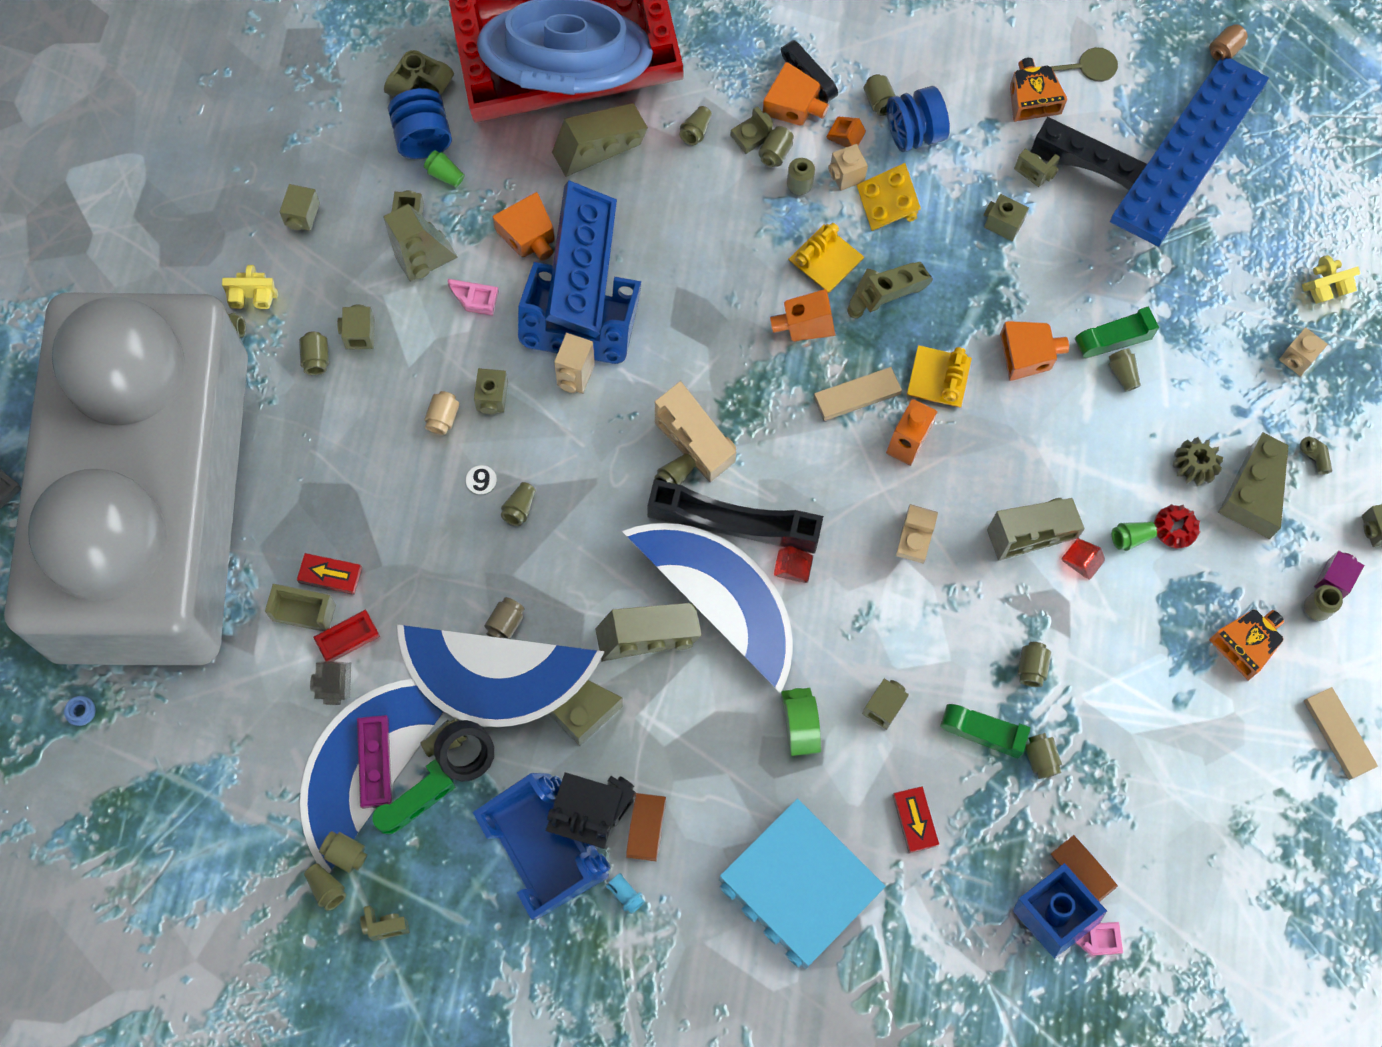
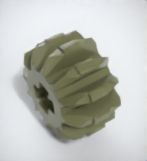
M1199 437L1194 438L1192 442L1187 439L1175 451L1174 456L1176 459L1173 461V466L1180 468L1177 476L1185 475L1187 477L1185 479L1186 484L1192 480L1195 481L1197 487L1202 485L1204 481L1211 483L1215 476L1221 472L1222 467L1220 464L1223 462V457L1216 455L1219 447L1211 448L1209 446L1210 439L1204 443L1201 442Z

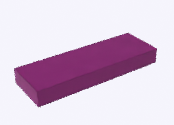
M387 715L357 718L360 807L365 809L376 808L384 804L390 805L392 803L389 718Z

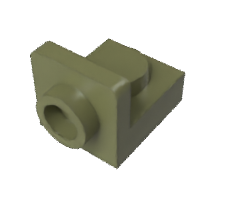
M757 106L753 109L751 118L731 129L730 136L747 154L764 143L769 132L772 130L773 121L766 112L763 113Z
M1025 148L1018 156L1014 169L1040 187L1045 180L1050 182L1059 170L1056 166L1060 157L1055 154L1046 164L1040 156L1031 153Z
M370 905L364 907L365 915L360 916L363 934H368L372 941L410 933L408 921L404 916L399 917L397 913L380 917L381 922L376 923L374 909Z

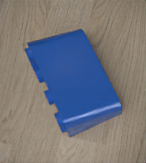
M533 262L518 306V338L521 344L530 349L558 354L566 333L593 341L594 360L612 364L622 363L626 359L641 294L642 281L614 276L612 296L605 295L601 332L594 338L545 320L551 280L542 279L539 273L547 272L552 275L553 265ZM629 287L633 290L632 295H625L619 288Z
M530 773L472 812L487 839H500L527 889H521L517 892V895L531 920L541 918L609 877L608 871L610 870L607 859L598 853L595 846L546 831L549 822L547 816L550 808L553 809L562 782L558 776L555 775L553 777L548 773Z

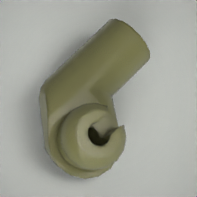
M1313 437L1303 438L1300 442L1301 451L1316 461L1318 474L1325 475L1331 473L1332 466L1328 447Z

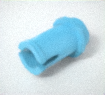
M621 873L616 875L606 885L607 889L624 905V911L628 910L632 914L645 902L641 898L643 894L641 892L637 893Z

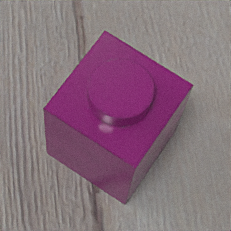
M1338 551L1328 559L1314 587L1319 588L1323 585L1334 586L1340 590L1342 597L1345 598L1350 594L1365 565L1358 562L1353 555Z

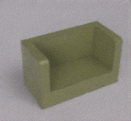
M272 584L265 612L273 622L324 632L330 628L336 604L328 594Z

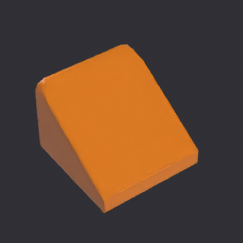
M838 116L826 137L837 144L849 147L855 144L859 145L866 130L860 118Z

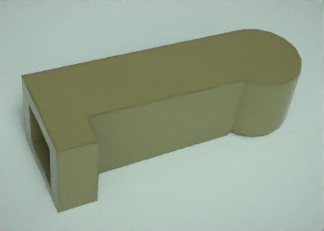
M922 262L909 263L869 276L857 294L869 312L878 310L882 304L910 293L922 291L932 282L933 278L927 272Z

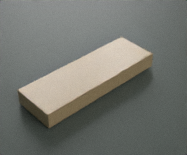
M892 367L814 393V399L823 420L826 421L901 395L902 389Z
M1333 687L1304 700L1305 705L1349 780L1378 767Z

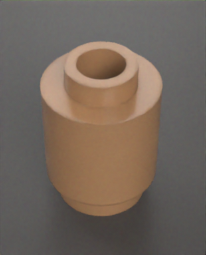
M1238 24L1226 27L1210 44L1211 56L1216 61H1219L1220 58L1222 60L1225 58L1232 59L1246 44L1248 38L1246 30Z

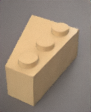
M681 381L655 401V424L683 454H689L694 459L695 467L709 482H712L735 463L736 446L728 437L721 433L716 424Z

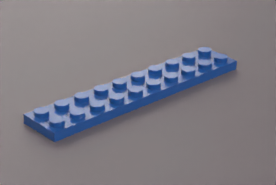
M1220 58L1115 210L1110 223L1160 247L1266 86L1269 77L1233 59L1225 58L1222 60Z

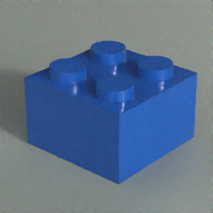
M1064 863L1018 898L1013 912L1055 959L1100 924L1107 910Z

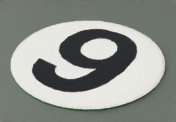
M484 465L473 467L466 475V485L475 494L489 493L494 489L497 482L495 472L490 467Z

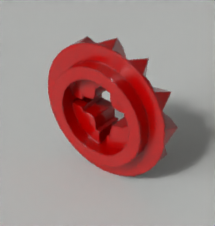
M1171 504L1161 509L1154 520L1157 537L1165 545L1172 548L1190 546L1196 541L1201 532L1199 531L1200 520H1197L1194 511L1186 509L1184 504L1180 506ZM1172 520L1175 522L1184 520L1183 530L1179 528L1171 533L1170 530L1174 525Z

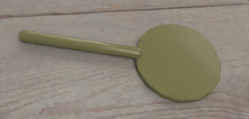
M1094 47L1082 54L1079 63L1050 67L1053 71L1080 68L1088 79L1103 82L1110 80L1115 75L1118 69V61L1109 50Z

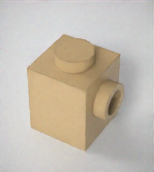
M857 144L833 152L831 163L828 166L829 173L832 179L836 181L840 191L865 181L868 168Z
M1305 327L1283 353L1279 361L1299 376H1302L1328 344Z

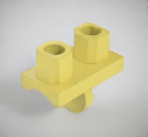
M1329 255L1323 256L1319 259L1318 266L1313 268L1315 275L1321 274L1323 277L1301 284L1303 291L1311 290L1316 304L1334 298L1330 284L1334 282L1339 296L1355 292L1357 288L1354 276L1361 274L1359 267L1336 273V269L1342 266L1341 261H1334Z
M247 265L246 273H237L236 278H222V287L231 309H242L245 298H253L255 308L269 309L272 298H277L278 290L274 286L273 278H266L265 273H256L254 265Z

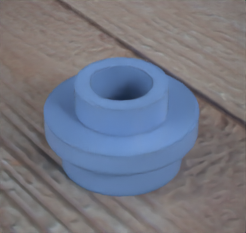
M85 696L72 698L67 702L64 709L66 720L75 726L88 724L94 718L96 712L93 701ZM85 707V713L82 716H77V710Z

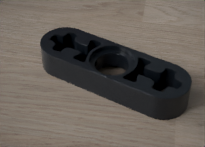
M792 40L781 47V54L785 62L790 63L819 82L821 85L819 99L828 103L838 96V89L834 81L797 41Z

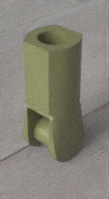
M866 269L850 300L847 309L850 317L859 318L863 315L866 306L857 292L869 276L879 272L873 269Z

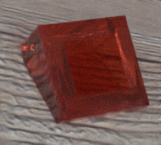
M1077 538L1061 559L1083 577L1090 580L1104 563L1105 556L1101 547Z
M792 546L780 549L777 555L774 575L779 578L808 583L813 555Z

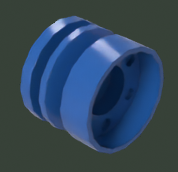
M929 86L918 89L914 92L913 97L908 93H904L900 97L893 96L888 99V125L895 145L901 152H907L912 147L914 149L920 148L923 141L931 145L948 139L950 133L948 111L943 96L937 87Z
M412 89L398 94L390 101L388 105L390 121L394 129L393 133L398 153L403 157L425 159L434 150L441 153L450 146L452 137L440 94L430 89Z

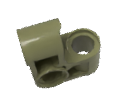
M410 50L403 55L394 71L386 79L384 92L395 97L405 91L421 88L436 91L441 95L453 78L454 72L447 64L428 57L419 51Z

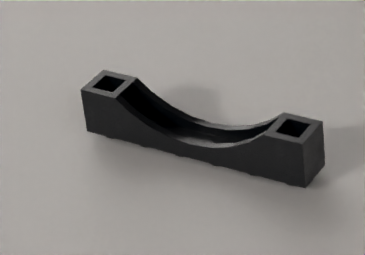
M1048 116L1039 130L1030 151L1047 162L1056 154L1060 157L1057 165L1075 166L1091 170L1119 183L1127 190L1131 189L1147 165L1145 162Z
M656 479L653 481L647 505L648 518L692 526L815 554L824 517L798 510H764L738 506L704 496L683 485Z

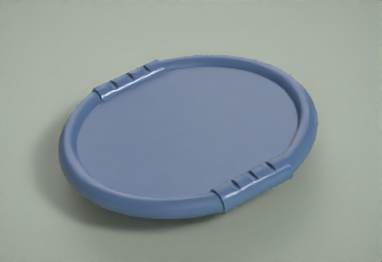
M530 0L491 19L484 25L477 39V49L480 58L497 75L520 85L522 88L570 95L607 90L628 83L645 71L653 55L648 35L638 24L620 15L612 8L591 0Z

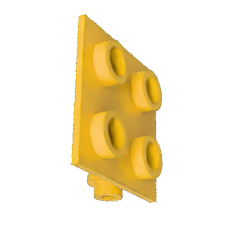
M906 163L857 184L871 231L901 218H906L909 222L917 219V214L921 207Z
M835 223L830 225L824 224L788 259L820 287L827 289L828 293L865 258L838 236L839 227Z
M918 345L907 395L961 408L972 358L967 357L966 350L961 347H956L950 353Z

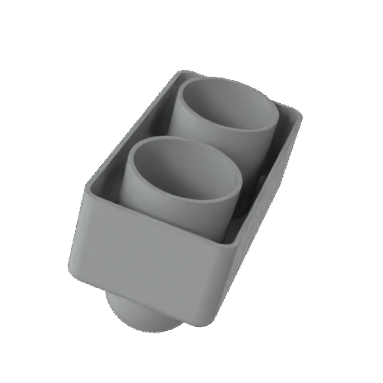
M68 292L58 294L47 305L4 618L7 626L15 634L52 663L204 665L211 662L219 653L248 354L222 302L212 295Z

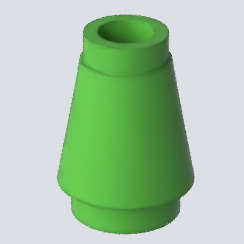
M436 150L428 156L423 166L427 170V174L453 185L455 188L460 185L465 177V174L443 152L439 153Z
M1151 521L1119 523L1111 532L1114 546L1119 550L1123 549L1125 551L1157 536L1156 526Z

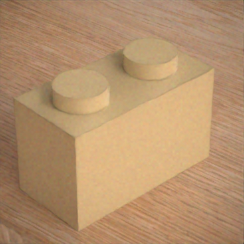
M566 333L554 361L557 385L564 391L583 394L595 366L593 341Z

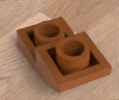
M636 793L626 858L657 862L662 837L661 828L666 808V797Z
M1075 835L1071 836L1051 853L1052 858L1057 864L1061 866L1065 863L1099 902L1118 887L1112 877Z

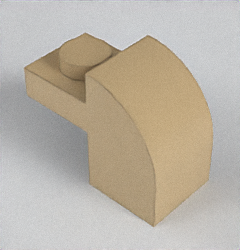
M912 504L909 505L900 534L901 538L896 556L924 564L938 516L937 511Z

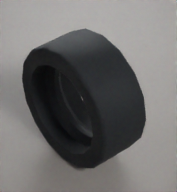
M469 720L455 721L447 725L438 734L434 743V756L442 771L451 779L461 782L472 781L482 776L490 768L494 759V744L488 733L478 723ZM464 735L475 736L481 744L478 757L465 766H454L449 762L447 751L450 745L457 738Z

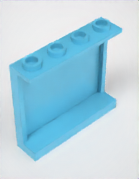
M798 798L719 877V881L722 883L719 888L731 900L736 897L744 906L741 909L742 912L752 922L758 920L766 928L763 931L766 937L775 945L780 942L788 950L785 954L786 957L797 968L802 965L805 969L886 887Z

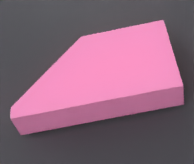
M448 279V287L466 311L493 316L499 292L498 287Z
M1119 922L1098 924L1079 939L1076 944L1090 956L1122 954L1123 947Z

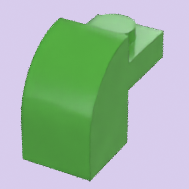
M794 688L781 691V699L786 716L787 740L791 756L821 752L819 714L816 698L812 696L811 688Z

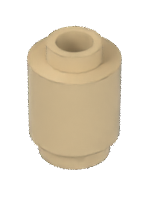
M445 391L433 394L424 419L426 422L425 428L428 431L439 435H446L447 431L452 428L460 405L455 400V395Z

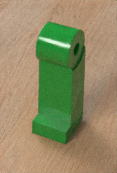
M1149 306L1139 309L1135 314L1097 326L1096 328L1084 330L1076 335L1075 341L1082 356L1090 358L1152 340L1159 329V325Z
M956 704L946 705L940 725L945 731L1017 759L1024 753L1031 729L1029 726L1020 723L1015 725L974 710L970 711Z
M436 759L425 766L430 773L428 776L390 805H381L374 811L372 816L373 823L381 833L386 835L396 833L456 788L452 780L442 771Z

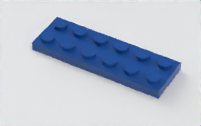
M570 180L564 185L545 320L596 338L601 332L617 199Z

